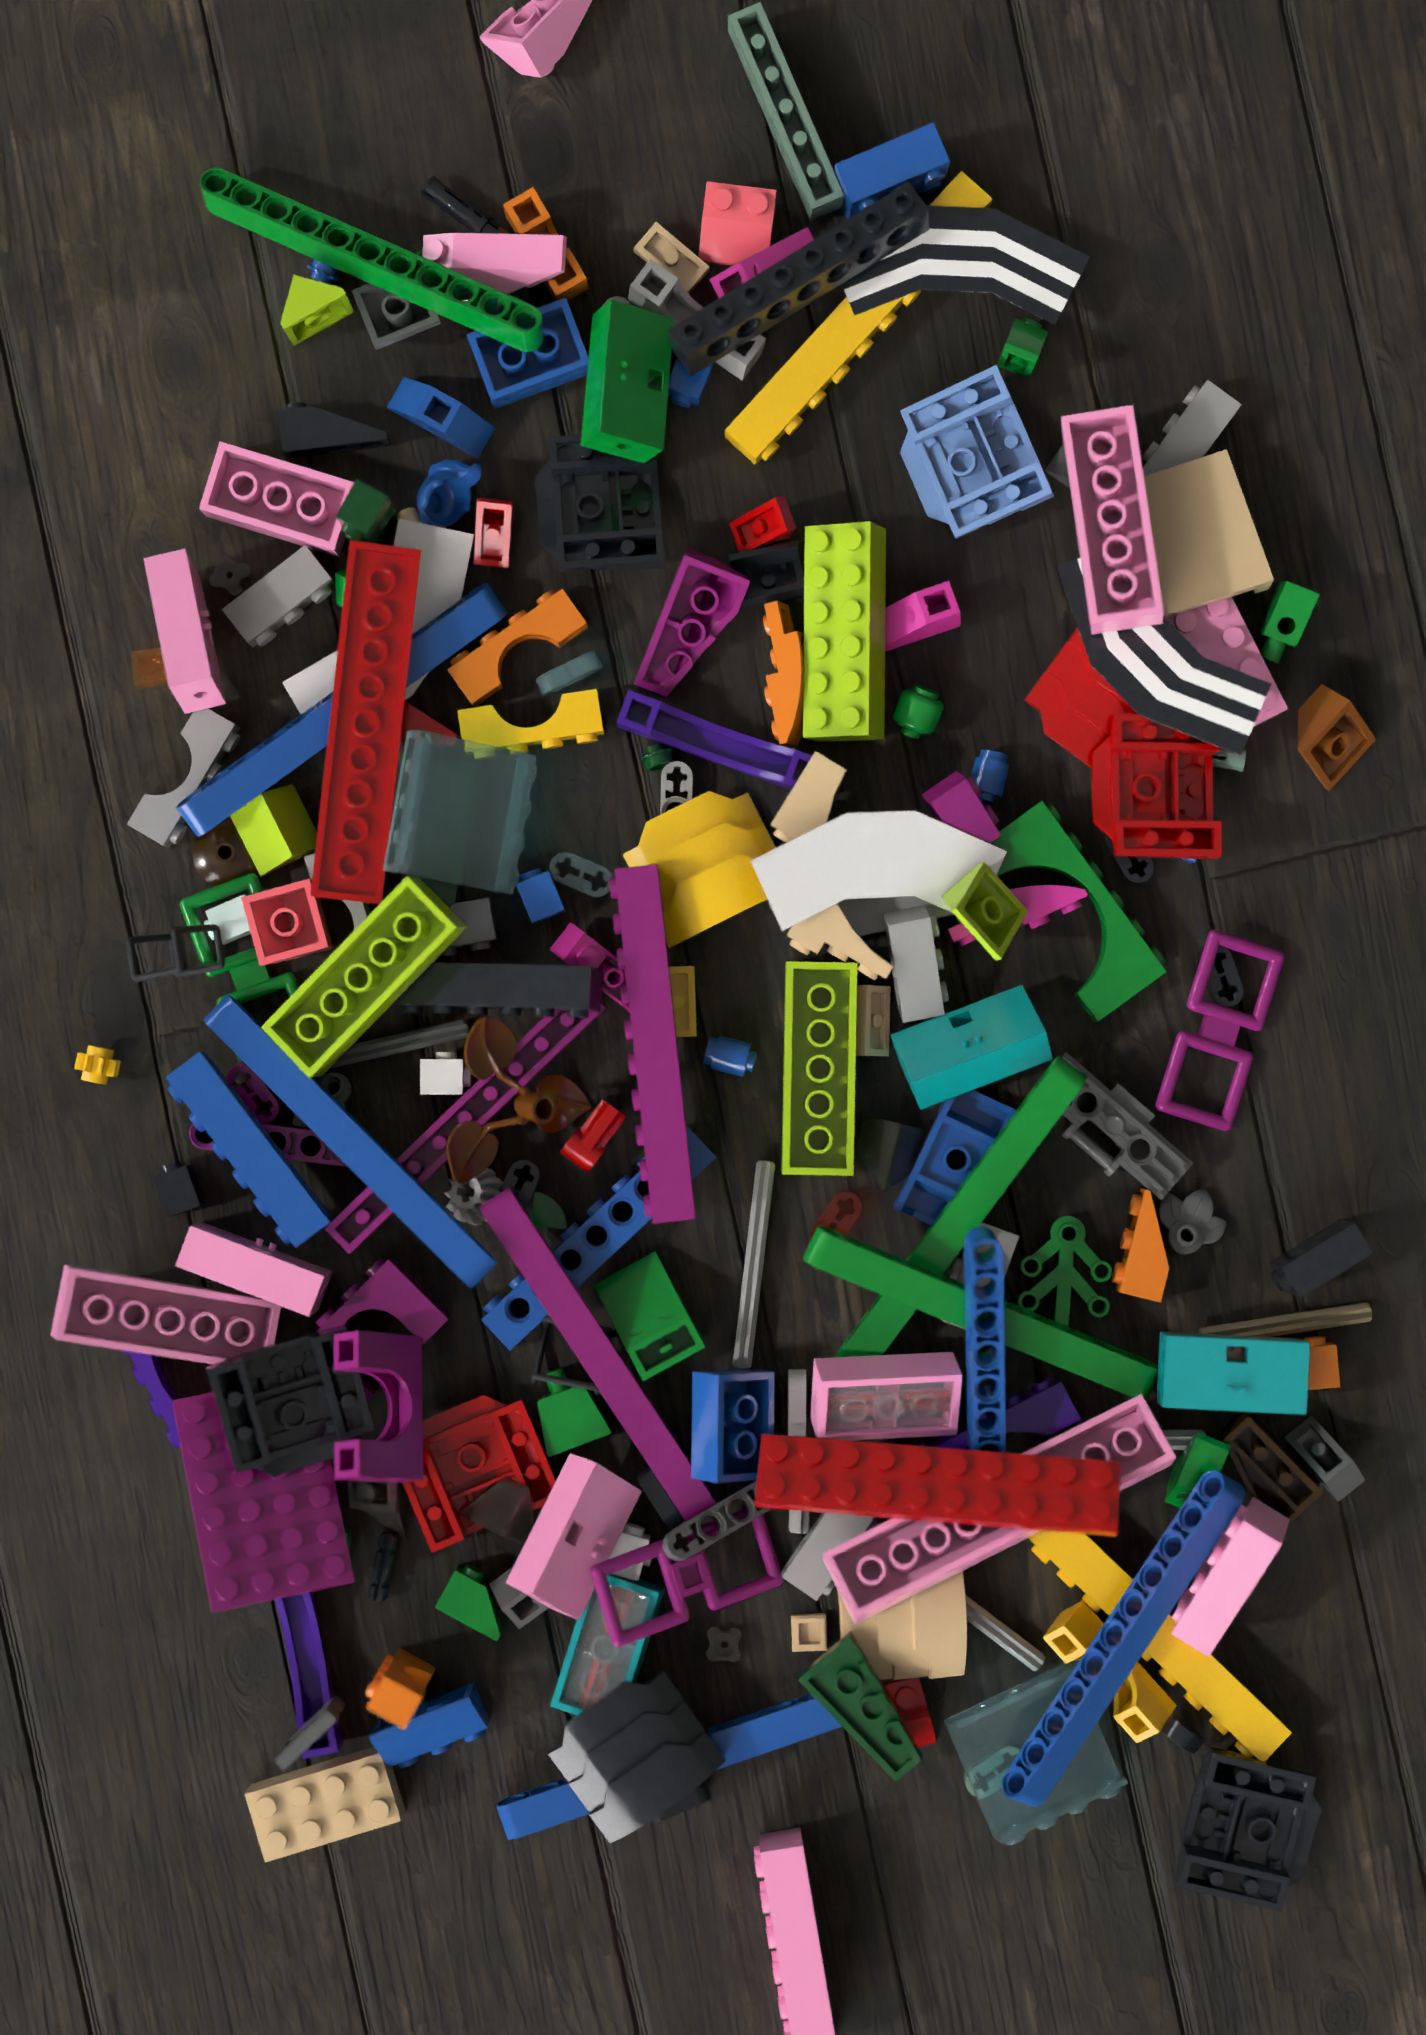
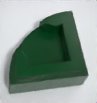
M534 1191L532 1222L534 1225L541 1228L566 1230L567 1220L561 1206L549 1195Z

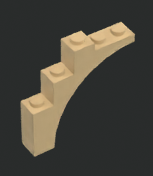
M815 751L772 821L771 826L776 828L773 835L787 843L827 823L834 794L846 770ZM838 903L791 926L787 932V936L792 938L789 945L803 954L808 955L810 950L818 954L824 942L830 945L827 950L829 953L844 962L849 956L860 963L858 967L860 972L876 980L878 975L886 979L893 968L891 963L873 951L854 931Z

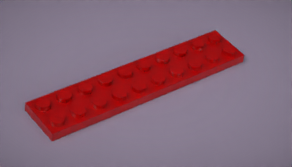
M350 540L310 894L312 897L381 904L421 558L420 549Z
M762 1434L755 1507L1117 1536L1121 1462Z

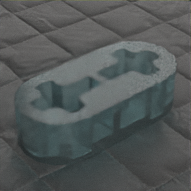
M591 651L544 673L536 679L542 695L547 696L602 669L603 666L596 652Z
M567 852L559 853L551 860L550 874L558 883L596 898L605 897L610 893L609 878H613V876L605 867ZM566 859L572 860L571 867L581 871L579 877L572 874H567L565 878L559 877L560 870L556 868L557 863H564ZM598 872L604 873L603 879L608 882L606 888L599 887L597 892L591 890L592 883L583 879L585 873L594 877L598 875Z

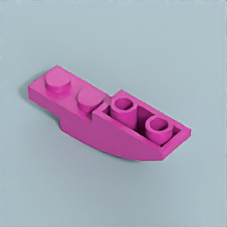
M1039 885L1010 889L1014 896L1028 910L1020 927L1029 923L1031 930L1049 922L1048 914L1058 909H1061L1064 915L1082 907L1080 899L1088 896L1085 889L1069 886ZM963 923L946 930L951 943L959 940L961 946L976 940Z

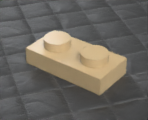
M657 222L653 224L633 248L634 252L646 263L651 259L679 278L688 294L691 293L709 271V266Z
M857 985V1056H889L891 986Z

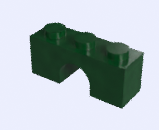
M356 479L335 517L342 526L340 530L345 533V537L349 540L383 545L397 520V512L390 507L391 501L388 496Z

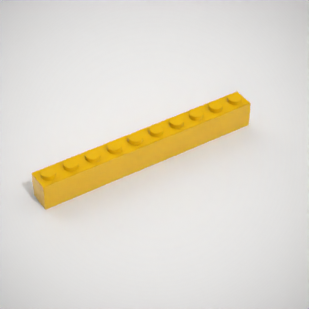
M960 171L929 206L989 209L992 198L964 172ZM921 290L855 316L846 296L725 429V438L755 465L761 459L768 461L780 447L776 442L785 433L790 436L803 422L800 416L806 409L810 407L814 410L827 395L824 390L832 381L838 384L850 370L847 364L856 355L862 358L874 344L871 338L879 329L883 333L887 331L897 319L894 313L902 304L908 307L917 298Z
M1042 1530L1028 1537L1035 1544L1031 1548L1032 1552L1045 1564L1051 1560L1058 1566L1060 1570L1056 1573L1057 1576L1071 1589L1076 1584L1086 1594L1082 1597V1600L1096 1613L1102 1609L1107 1615H1110L1133 1581V1578L1087 1534ZM1169 1614L1141 1657L1147 1662L1153 1658L1162 1666L1158 1672L1168 1683L1174 1686L1178 1682L1187 1690L1183 1696L1194 1708L1199 1711L1204 1707L1213 1716L1209 1719L1210 1723L1223 1735L1229 1731L1237 1738L1238 1741L1234 1745L1245 1757L1252 1758L1255 1756L1258 1760L1265 1762L1292 1732L1212 1654L1208 1657L1171 1634L1176 1621L1171 1619L1172 1616Z

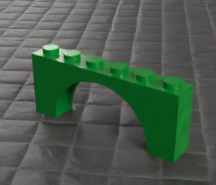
M1041 801L999 831L1001 836L989 843L1007 851L997 876L1016 869L1043 868L1068 877L1082 889L1086 890L1098 913L1102 930V943L1096 967L1088 980L1074 993V996L1093 1022H1098L1167 971L1162 966L1166 961L1155 946L1149 948L1142 938L1145 932L1137 920L1133 917L1128 919L1121 910L1124 903L1113 889L1108 891L1100 880L1104 876L1098 866L1092 860L1088 863L1080 853L1083 847L1072 832L1066 834L1059 824L1062 818L1052 804L1046 806Z

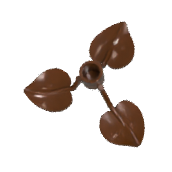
M488 1016L481 1017L473 1025L467 1036L464 1048L465 1063L468 1070L477 1079L485 1080L495 1073L499 1079L519 1091L520 1095L514 1103L518 1116L487 1123L483 1128L478 1122L468 1120L458 1124L453 1129L447 1141L446 1152L452 1177L458 1183L472 1180L486 1170L493 1162L499 1143L493 1134L488 1133L490 1130L514 1124L525 1125L530 1120L534 1121L541 1130L548 1133H556L568 1127L576 1118L591 1109V1105L581 1089L562 1075L549 1074L544 1076L537 1083L536 1092L530 1091L528 1087L520 1085L505 1075L501 1068L507 1067L513 1061L517 1048L516 1040L509 1027Z

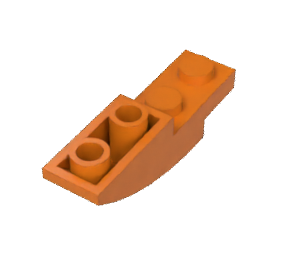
M773 601L764 604L766 615L763 616V624L767 634L771 635L773 649L770 650V657L774 668L778 669V673L766 676L767 686L764 689L766 701L772 707L775 720L772 721L774 737L781 745L795 747L798 746L803 734L804 633L794 632L789 605L780 601Z

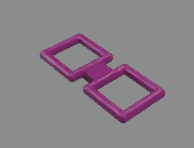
M1211 930L1208 933L1187 1000L1188 1009L1204 1014L1198 1035L1188 1031H1180L1176 1036L1155 1104L1158 1111L1222 1131H1229L1232 1128L1254 1059L1250 1051L1235 1047L1234 1045L1240 1026L1254 1031H1259L1264 1027L1285 959L1282 951L1219 930ZM1219 946L1269 961L1252 1015L1203 1000ZM1188 1047L1237 1062L1221 1115L1172 1100Z
M747 1509L734 1512L732 1516L742 1520L747 1514ZM764 1514L750 1522H752L768 1575L722 1593H718L705 1549L686 1560L673 1561L664 1553L663 1540H659L593 1565L591 1567V1575L612 1644L616 1647H622L688 1621L690 1614L685 1597L700 1591L704 1592L709 1609L718 1610L780 1586L783 1583V1577ZM713 1520L702 1524L701 1529L705 1535L713 1536L718 1531V1525ZM693 1533L686 1536L688 1543L696 1539ZM658 1557L674 1611L623 1630L607 1575Z

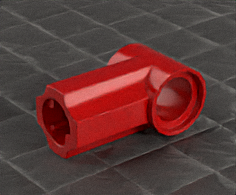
M602 1099L581 1129L578 1127L560 1153L589 1173L606 1150L605 1145L614 1136L627 1116Z

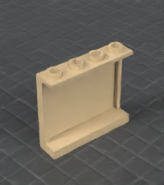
M1227 449L1143 476L1161 591L1163 616L1165 618L1253 589L1256 594L1270 588L1274 578Z

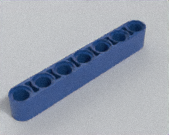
M979 1226L968 1231L964 1240L967 1442L970 1450L980 1451L984 1445L993 1444V1447L988 1452L1006 1453L1003 1251L992 1230ZM991 1243L987 1251L982 1253L976 1252L979 1245ZM991 1277V1281L987 1285L982 1287L976 1286L980 1279ZM992 1311L987 1319H977L982 1312ZM983 1345H992L988 1352L978 1353V1350ZM993 1378L990 1384L978 1386L983 1379ZM993 1411L990 1417L979 1419L980 1415L984 1412Z

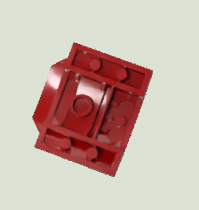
M1078 627L1024 699L1025 702L1041 713L1044 734L1091 769L1092 752L1111 735L1113 715L1138 714L1090 664Z
M1139 714L1113 715L1111 735L1092 752L1093 823L1113 840L1115 856L1217 859L1222 857L1221 821H1213L1212 755L1220 751V747L1142 717Z
M481 1395L423 1420V1480L402 1483L429 1548L433 1553L464 1540L472 1532L527 1509L531 1512L543 1507L557 1477L535 1431L523 1399L506 1405L487 1395Z

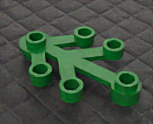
M1062 1216L1056 1219L1050 1229L1051 1239L1035 1253L1023 1257L1020 1261L1021 1272L1028 1277H1035L1041 1272L1042 1263L1059 1251L1058 1265L1030 1290L1022 1291L1018 1295L1017 1304L1033 1312L1038 1308L1039 1300L1057 1286L1054 1321L1068 1327L1071 1286L1086 1302L1087 1309L1093 1316L1103 1317L1110 1308L1108 1300L1103 1296L1097 1295L1073 1267L1075 1252L1089 1266L1090 1275L1094 1280L1105 1282L1112 1275L1111 1266L1107 1262L1100 1260L1084 1242L1086 1235L1085 1227L1079 1219L1073 1216ZM1066 1227H1072L1074 1230V1237L1070 1240H1065L1062 1237V1231ZM1030 1259L1035 1260L1037 1263L1036 1270L1031 1273L1026 1272L1024 1268L1026 1261ZM1102 1264L1107 1268V1273L1104 1277L1099 1278L1095 1275V1268ZM1025 1295H1032L1035 1301L1031 1307L1026 1308L1022 1305V1299ZM1102 1300L1104 1302V1309L1098 1313L1094 1312L1092 1309L1093 1302Z

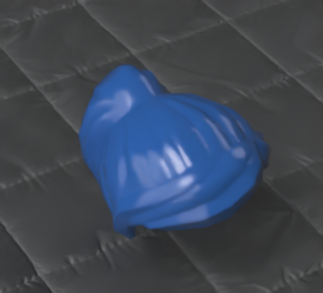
M447 459L433 464L429 469L428 477L417 492L416 501L419 520L423 524L446 529L457 523L465 513L471 510V487L481 478V464L473 463L472 466H469L460 460Z

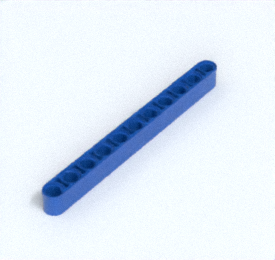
M484 583L468 593L412 634L406 688L506 616L508 611L488 583ZM333 692L202 785L176 806V809L196 836L207 833L327 746Z
M227 994L203 1019L210 1029L465 1284L473 1288L497 1264V1260L315 1078H309L261 1028L262 1025L237 1000Z
M1215 1470L1206 1472L1200 1478L1005 1772L1001 1785L1005 1796L1031 1807H1038L1047 1799L1241 1507L1245 1498L1244 1487L1241 1483Z
M809 1693L707 1728V1730L725 1753L726 1761L718 1768L721 1769L843 1726ZM566 1778L507 1797L496 1804L508 1840L521 1838L589 1814V1811L570 1787Z

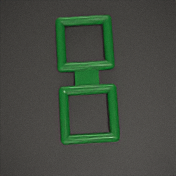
M250 873L181 899L179 906L186 925H202L196 911L198 907L245 890H249L250 895L264 891L258 875ZM205 932L190 933L201 965L206 966L218 963V960L215 961ZM255 947L225 957L223 969L205 973L208 977H215L230 971L237 991L229 993V995L240 1004L284 988L290 998L300 987L295 974L292 972L271 978L267 965H259ZM226 995L219 997L216 1001V1005H218L225 998ZM235 1054L237 1061H238V1062H239V1061H242V1060Z

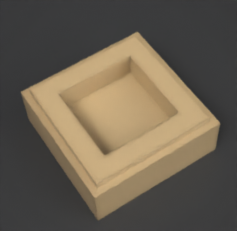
M826 1613L791 1614L792 1652L827 1651Z

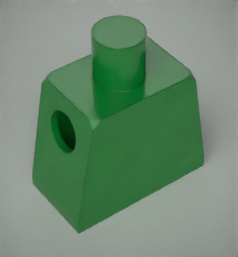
M1278 581L1258 634L1266 637L1260 652L1262 658L1279 664L1286 645L1292 647L1298 645L1318 600L1319 593L1288 581ZM1282 618H1285L1288 622V628L1284 633H1281L1277 628Z
M563 1367L545 1373L547 1375L567 1378ZM546 1382L550 1393L539 1397L537 1406L548 1457L612 1433L611 1424L591 1390Z

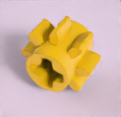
M88 1045L87 1053H77L74 1069L82 1070L81 1080L107 1085L109 1076L118 1077L121 1061L113 1059L114 1050Z

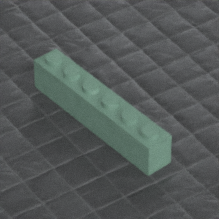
M761 2L728 15V32L809 220L813 221L843 207L844 194Z

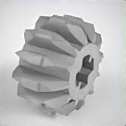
M487 1168L480 1175L467 1182L458 1183L453 1178L448 1179L452 1188L444 1193L447 1198H451L446 1208L454 1212V1217L458 1221L468 1222L471 1225H481L482 1221L487 1222L479 1207L501 1193L499 1189L504 1182L496 1177V1173L492 1169Z

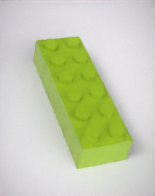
M872 522L805 526L803 738L818 742L884 739L886 528Z
M407 876L261 1028L309 1078L323 1076L467 926L419 876Z
M786 961L782 1174L854 1176L857 963Z

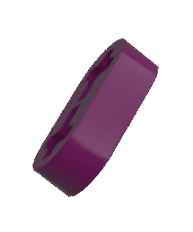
M243 1061L234 1063L226 1079L260 1123L273 1121L281 1107L280 1098ZM237 1071H240L241 1074H251L248 1082L253 1088L252 1090H250L245 1082L238 1084L235 1081L238 1076ZM256 1094L263 1102L268 1100L272 1102L269 1113L265 1109L257 1110L259 1100L255 1096Z

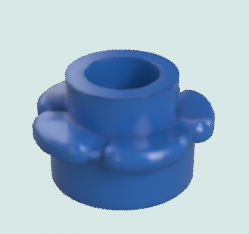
M315 259L312 265H307V268L313 271L311 278L316 281L331 284L332 280H340L337 277L340 272L338 269Z

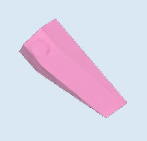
M531 0L518 11L511 7L501 14L480 36V39L519 74L542 78L554 69V64L565 54L592 0Z
M486 233L423 235L422 257L505 294H510L525 286L531 288L564 273L567 237L564 235Z

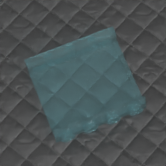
M423 730L407 731L383 871L493 891V893L512 895L513 889L519 880V870L517 868L519 854L525 845V836L523 834L525 819L531 811L529 796L531 785L537 776L536 756Z
M1072 1662L1063 1663L943 1720L992 1836L1001 1844H1016L1025 1839V1833L1035 1828L1039 1830L1049 1828L1057 1823L1058 1817L1068 1812L1069 1814L1080 1813L1089 1807V1802L1099 1797L1101 1799L1111 1798L1120 1792V1787L1128 1784L1127 1779L1119 1774L1097 1722L1042 1805L1038 1807L1028 1806L1008 1798L1002 1791L1001 1785L1005 1772L1076 1667V1664Z

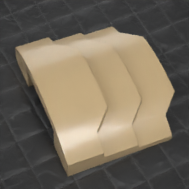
M963 1571L856 1625L838 1591L841 1639L850 1631L852 1632L879 1680H900L926 1676L929 1679L964 1675L967 1652V1617Z

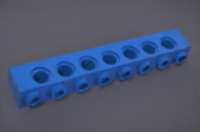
M687 1126L693 1180L716 1158V1155ZM640 1171L632 1178L627 1174L624 1175L611 1188L615 1194L606 1203L600 1198L586 1211L590 1217L580 1227L574 1222L560 1235L564 1242L556 1250L550 1247L576 1288L652 1218V1216L645 1217L644 1195L638 1189V1184L641 1180ZM619 1201L628 1202L633 1209L632 1217L625 1221L618 1220L613 1214L614 1204ZM599 1225L606 1230L607 1239L604 1243L596 1245L589 1241L587 1231L591 1226ZM569 1249L577 1251L581 1256V1264L577 1268H567L562 1263L564 1251ZM522 1273L508 1284L513 1289L503 1299L497 1294L483 1308L487 1314L481 1319L509 1351L530 1333L545 1316L549 1315ZM515 1298L525 1299L530 1307L529 1313L522 1317L516 1316L511 1311V1301Z

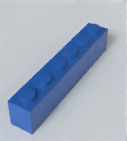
M199 1051L165 1077L171 1084L167 1087L169 1093L179 1104L184 1102L192 1112L189 1115L191 1122L200 1132L207 1131L213 1139L210 1145L221 1160L224 1161L227 1158L235 1168L232 1172L234 1178L244 1189L249 1186L257 1197L253 1200L254 1204L265 1217L271 1215L278 1224L275 1231L286 1245L292 1243L295 1248L301 1246L334 1220L206 1051Z

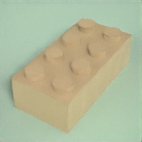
M375 1747L253 1783L244 1794L265 1862L400 1822L405 1813V1807L393 1767L388 1768Z

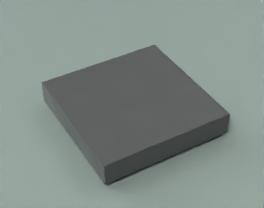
M338 1696L330 1699L285 1742L275 1758V1762L283 1771L337 1721L345 1707L344 1702Z

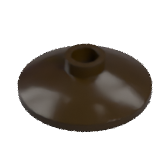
M225 819L207 833L196 837L193 845V862L200 876L211 885L218 886L250 873L257 874L258 871L232 819ZM224 846H229L232 850V854L228 859H222L220 856V850Z

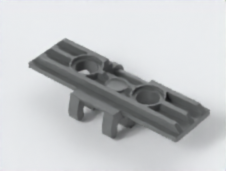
M1065 1052L1061 1058L1088 1076V1078L1062 1114L1070 1121V1124L1064 1129L1061 1136L1066 1140L1070 1138L1104 1168L1103 1172L1108 1177L1121 1165L1158 1199L1162 1200L1192 1166L1193 1162L1148 1124L1155 1117V1113L1126 1091V1087L1119 1081H1116L1112 1085V1089L1109 1090ZM1085 1092L1093 1094L1097 1101L1093 1109L1088 1113L1081 1112L1077 1107L1078 1097ZM1087 1120L1095 1124L1120 1148V1151L1113 1158L1079 1127ZM1144 1139L1149 1144V1154L1144 1159H1135L1131 1155L1130 1146L1133 1141Z

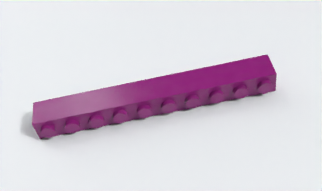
M657 864L615 869V878H609L611 899H618L619 913H613L615 935L622 934L623 948L617 949L619 970L625 969L627 983L620 984L622 1004H629L630 1018L624 1019L626 1040H633L634 1054H628L630 1075H637L638 1089H632L634 1111H641L642 1124L636 1125V1137L638 1146H644L646 1160H639L641 1181H648L649 1195L643 1196L645 1217L652 1216L653 1224L696 1219L659 867Z
M601 1003V1012H589L588 1018L567 1017V1011H555V1017H544L516 1044L517 1048L514 1059L510 1065L501 1068L502 1072L525 1087L584 1031L606 1007ZM495 1073L488 1079H479L396 1160L423 1186L448 1162L446 1152L447 1141L451 1132L458 1124L472 1120L478 1122L483 1128L519 1091L499 1079ZM367 1187L325 1230L348 1254H351L394 1212Z

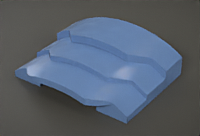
M997 365L900 410L908 428L900 451L902 459L927 516L949 524L955 539L1054 497Z

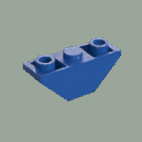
M403 377L387 406V409L478 460L496 430L495 427L456 399L430 385Z

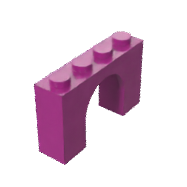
M393 1257L386 1262L380 1258L366 1272L370 1278L361 1287L355 1283L341 1297L345 1303L336 1312L330 1308L316 1322L320 1327L316 1332L340 1326L346 1327L348 1321L356 1313L368 1309H379L394 1315L414 1336L422 1337V1344H424L451 1315ZM360 1374L368 1401L377 1390Z
M360 1330L334 1334V1370L365 1373L373 1377L384 1391L388 1408L385 1428L375 1441L351 1440L334 1443L335 1479L396 1483L423 1480L422 1337Z

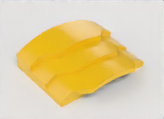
M708 791L647 821L639 845L624 853L623 856L629 867L658 865L666 941L668 947L671 948L738 913L768 900L751 861L776 847L748 792L730 799Z

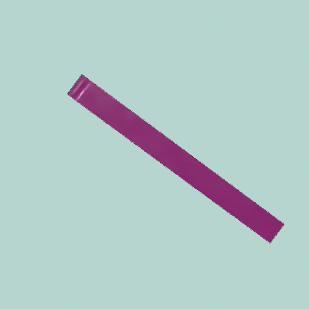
M507 1188L481 1205L479 1208L685 1521L692 1519L717 1504L705 1482L691 1478V1461L608 1335L599 1326L600 1323L513 1191Z

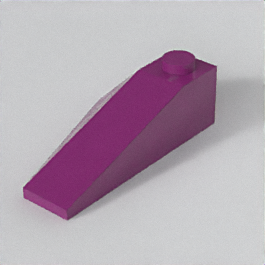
M686 547L634 684L667 697L691 669L695 661L714 642L718 634L737 615L751 579L718 559Z

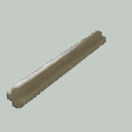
M1356 1303L1202 1327L1198 1329V1334L1274 1337L1370 1322L1372 1320V1309L1369 1303Z

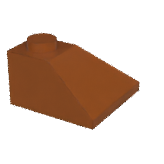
M1321 684L1298 710V751L1324 788L1330 791L1375 742L1376 738L1349 699Z

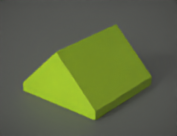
M293 275L280 323L293 346L352 314L354 310L343 288Z
M293 784L262 792L230 815L260 877L316 850L317 831Z
M985 862L979 863L941 896L951 911L996 961L1003 957L1028 913V910Z

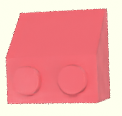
M707 181L698 257L708 264L734 266L770 247L777 190Z
M311 879L241 897L260 966L297 959L333 949L320 897L310 896Z

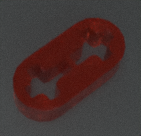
M841 1191L835 1194L812 1226L810 1240L818 1225L829 1227L831 1222L837 1224L834 1228L835 1231L847 1235L861 1213L862 1204L860 1199L849 1191ZM848 1198L853 1199L854 1201L851 1206L855 1209L852 1215L845 1213L840 1221L836 1220L835 1217L840 1210L836 1205L839 1199L842 1201H846Z

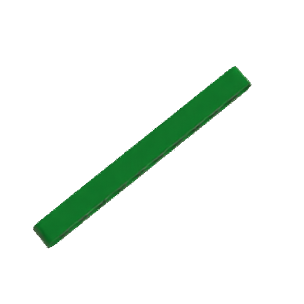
M211 168L201 175L200 187L205 206L209 212L520 351H535L543 343L542 315L539 309L533 305L227 170Z
M1060 1056L1054 1059L906 1260L943 1275L963 1248L968 1231L981 1224L1078 1094L1088 1076ZM880 1294L842 1344L834 1358L883 1355L916 1311V1308Z
M821 1225L817 1226L803 1256V1260L808 1264L965 1329L964 1283ZM1004 1300V1345L1133 1398L1142 1394L1145 1401L1148 1400L1158 1379L1157 1364ZM992 1311L982 1312L977 1319H987Z

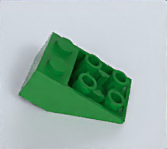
M656 1251L594 1284L627 1353L643 1381L706 1347L703 1337Z

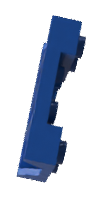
M975 1090L943 1101L934 1124L909 1176L907 1175L893 1208L932 1225L1013 1116L1016 1109L993 1100ZM954 1149L963 1151L966 1156L965 1165L958 1170L951 1169L946 1162L948 1153Z

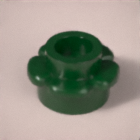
M659 743L647 747L644 750L645 755L641 758V762L645 764L648 772L659 771L668 763L673 762L671 754L674 753V750L672 748L666 749L664 743Z

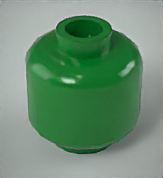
M914 684L912 689L903 690L893 713L894 721L901 726L899 732L915 739H919L921 734L929 735L934 733L944 710V704L938 699L940 694L917 684Z

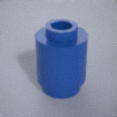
M983 749L980 752V756L975 758L971 777L982 792L978 796L980 802L993 804L995 798H1002L1010 766L1007 764L1008 755Z
M721 1035L719 1038L710 1036L703 1063L711 1065L713 1070L744 1077L746 1071L753 1072L757 1052L752 1051V1043Z

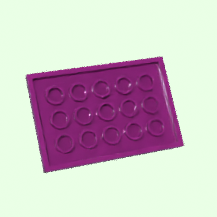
M213 1393L172 1400L211 1613L354 1583L355 1580L331 1460L305 1466L276 1477H272L257 1468L236 1473Z

